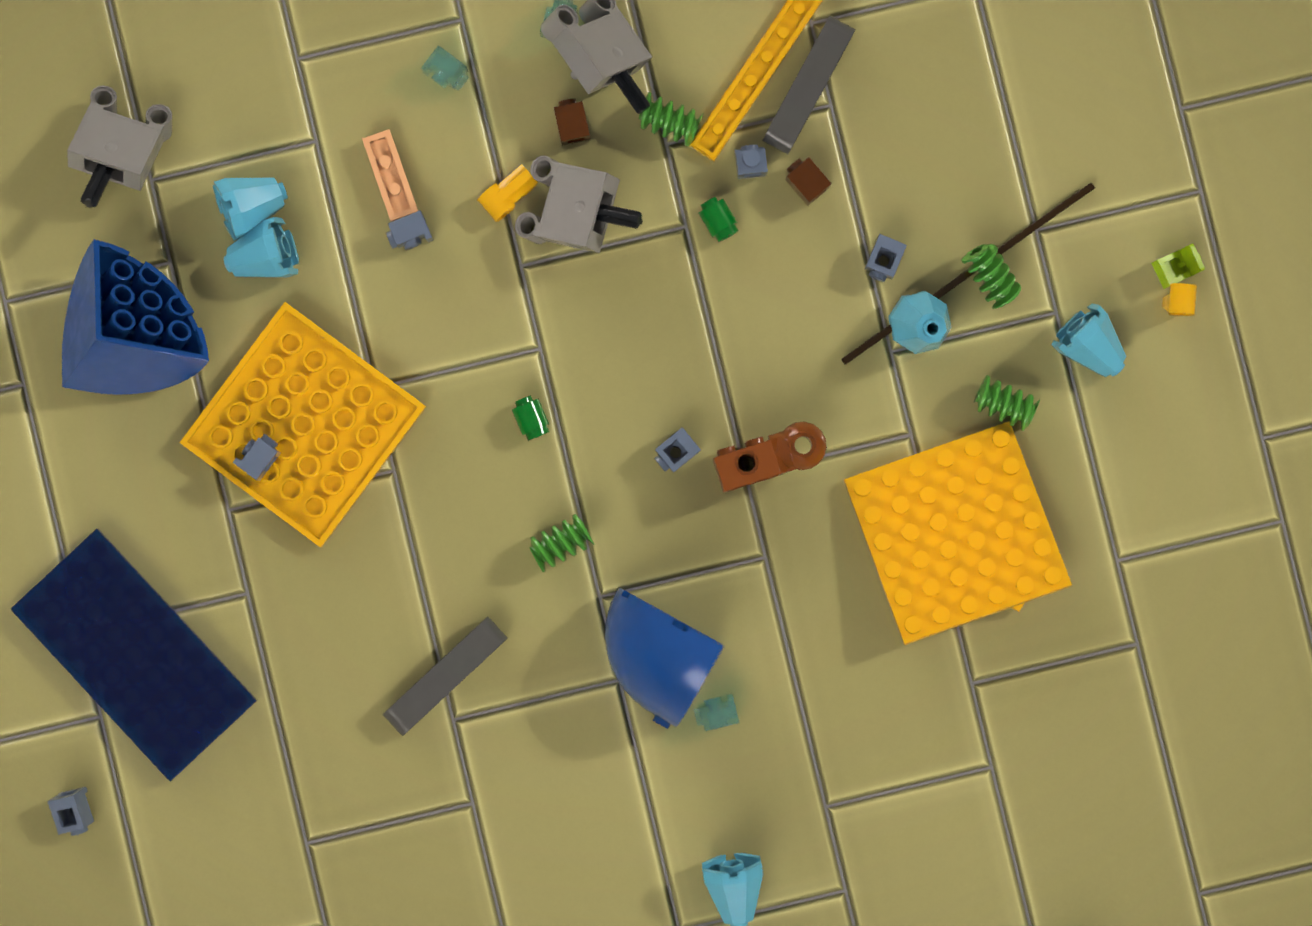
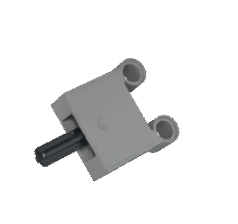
M587 0L579 9V15L585 23L581 26H578V15L573 8L564 4L559 5L542 23L541 31L544 37L554 44L572 70L571 78L578 79L588 94L616 82L636 113L640 114L650 107V103L630 75L637 73L652 56L616 6V0Z
M102 85L97 86L91 91L90 105L67 150L68 167L92 175L81 196V203L85 204L88 208L96 207L109 181L141 191L163 142L172 135V112L167 106L156 104L149 107L146 111V123L117 114V95L113 88Z
M539 156L532 162L530 172L535 180L550 187L542 217L531 212L520 214L515 222V231L519 236L536 244L551 242L600 253L608 223L637 229L642 225L643 219L642 213L639 211L613 206L620 179L607 172L567 165L547 156Z

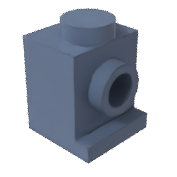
M745 145L741 149L734 150L737 179L767 176L765 148L758 147V145Z
M421 210L388 223L391 231L386 232L392 249L396 247H404L405 250L415 248L422 244L421 239L426 238L428 243L434 241Z
M879 234L865 266V269L870 271L868 276L881 282H885L886 278L892 280L907 245ZM880 256L888 257L889 264L887 266L879 264L878 259Z
M682 427L655 449L658 455L654 459L665 472L670 468L674 473L697 455L701 449ZM673 447H678L681 450L680 457H671L670 450Z
M263 434L256 442L252 439L242 451L244 455L242 460L235 458L233 463L255 480L260 481L281 452L275 449L278 443L266 434Z
M86 787L61 792L47 801L58 835L70 832L71 836L82 834L88 831L87 826L94 822L86 797L88 792Z

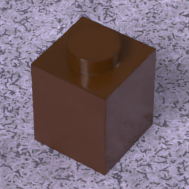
M575 98L560 101L559 106L554 107L562 146L590 140L583 102H576Z
M809 157L805 161L799 158L787 168L789 174L785 180L807 206L828 190L832 184Z

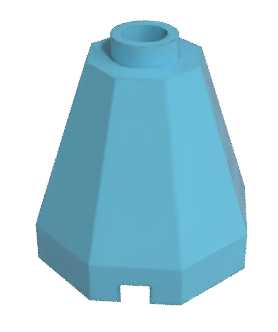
M274 177L223 178L213 183V191L220 214L223 213L226 219L224 224L233 241L240 239L263 220L272 217L284 207V200L288 199L283 183H277Z
M272 217L263 220L227 248L226 256H224V264L229 273L232 272L235 277L288 278L297 275L298 269L293 268V265L299 264V256L290 230L283 231L281 225L286 224L283 218Z
M927 291L901 296L888 316L893 332V340L914 354L939 349L952 328L947 304Z
M1092 303L1087 306L1090 312L1084 314L1082 311L1076 313L1058 331L1056 336L1060 341L1053 340L1051 345L1060 354L1101 376L1107 377L1111 375L1113 377L1124 368L1125 364L1123 362L1126 354L1108 314L1100 305Z
M735 853V859L726 860V855H720L703 862L704 883L723 922L730 924V926H747L748 922L754 919L763 878L760 856Z

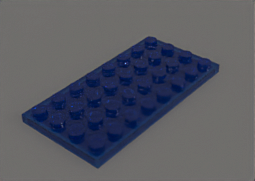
M99 529L91 533L11 608V611L169 781L177 777L258 701Z

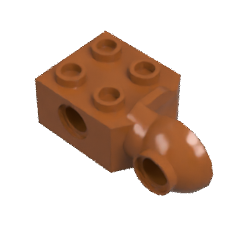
M805 421L795 422L787 426L784 431L769 435L768 441L764 442L762 436L746 441V448L736 450L733 445L720 449L717 452L718 456L713 458V463L722 491L726 493L796 469L807 470L815 467L825 456L827 449L826 438L822 431L814 424ZM800 437L807 438L811 443L810 451L805 454L797 452L794 445L796 439ZM743 456L751 458L754 464L753 469L748 472L742 471L738 466V459Z

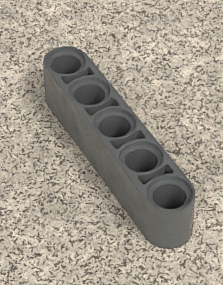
M829 16L762 141L789 154L856 29Z
M489 617L485 618L399 698L383 716L404 736L505 642L508 637Z

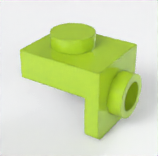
M1190 244L1151 263L1163 289L1170 287L1171 283H1179L1205 270L1201 256L1194 244Z

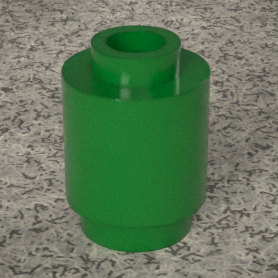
M713 197L701 205L703 210L698 214L712 238L716 237L717 241L721 242L739 231L736 227L738 222L724 199L718 201L716 197Z
M530 395L515 402L516 408L512 409V412L522 435H526L528 441L549 432L547 427L549 422L539 398L533 400Z

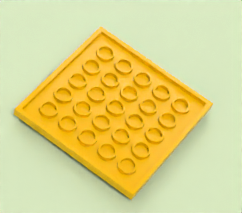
M284 302L179 443L322 548L426 409V406L288 303ZM266 434L278 443L275 449L281 452V454L263 478L258 481L235 465L233 461L235 458L241 460L244 458L242 451L252 439L256 442L258 438Z
M1010 421L844 479L846 489L904 645L1072 586L1013 428L1010 426Z

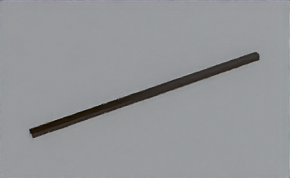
M1091 182L1000 246L997 254L1002 255L1096 187ZM966 270L935 292L933 296L938 299L976 272L968 273ZM891 325L842 358V362L845 365L889 335L892 332Z

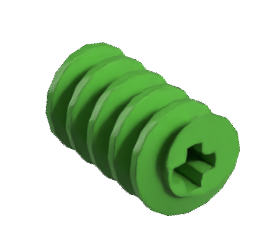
M648 92L646 99L649 101L650 107L643 113H640L641 129L645 130L649 124H652L653 134H656L662 128V136L664 138H667L673 132L674 142H678L684 136V144L689 146L696 136L703 114L698 119H695V109L692 108L685 115L684 105L682 104L674 111L673 101L671 100L664 107L662 106L661 96L653 103L651 102V93Z
M982 244L968 252L961 261L962 263L972 261V264L967 269L968 273L978 271L973 281L976 283L984 281L979 290L980 292L990 290L985 300L987 302L996 300L992 309H997L1013 301L1019 295L1021 285L1015 282V275L1009 273L1010 267L1003 263V256L997 254V246L994 244Z
M986 375L977 392L974 403L978 402V412H981L986 406L989 407V417H992L997 411L1000 412V422L1007 416H1010V426L1012 427L1018 421H1021V431H1024L1031 423L1040 399L1033 404L1034 396L1029 394L1022 400L1023 391L1018 389L1012 395L1011 385H1007L1001 391V381L996 380L990 386V376Z
M576 514L572 515L573 525H570L566 520L562 521L563 530L561 531L553 525L551 527L552 536L542 531L541 542L534 536L531 537V547L529 548L542 572L546 571L545 562L552 567L556 566V556L561 561H566L565 551H568L572 556L577 555L576 545L583 551L587 550L586 540L595 545L583 521Z

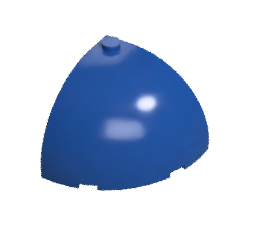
M93 239L80 263L73 283L63 332L62 387L100 394L127 395L165 389L191 378L209 362L205 336L202 327L198 328L192 316L194 313L192 307L178 288L158 269L147 261L144 264L129 256V251L107 242Z
M618 587L611 601L605 624V643L608 659L617 680L633 700L655 715L653 718L654 722L667 729L670 724L677 727L724 646Z

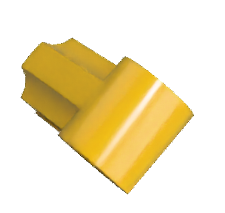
M521 164L499 184L495 183L481 194L477 201L498 222L507 216L516 207V203L534 189L538 182Z
M1171 283L1170 294L1163 297L1162 308L1166 309L1170 316H1194L1197 285Z

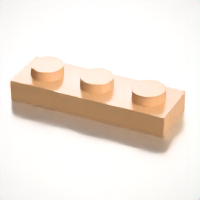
M390 129L362 138L390 221L393 222L417 212L418 208Z

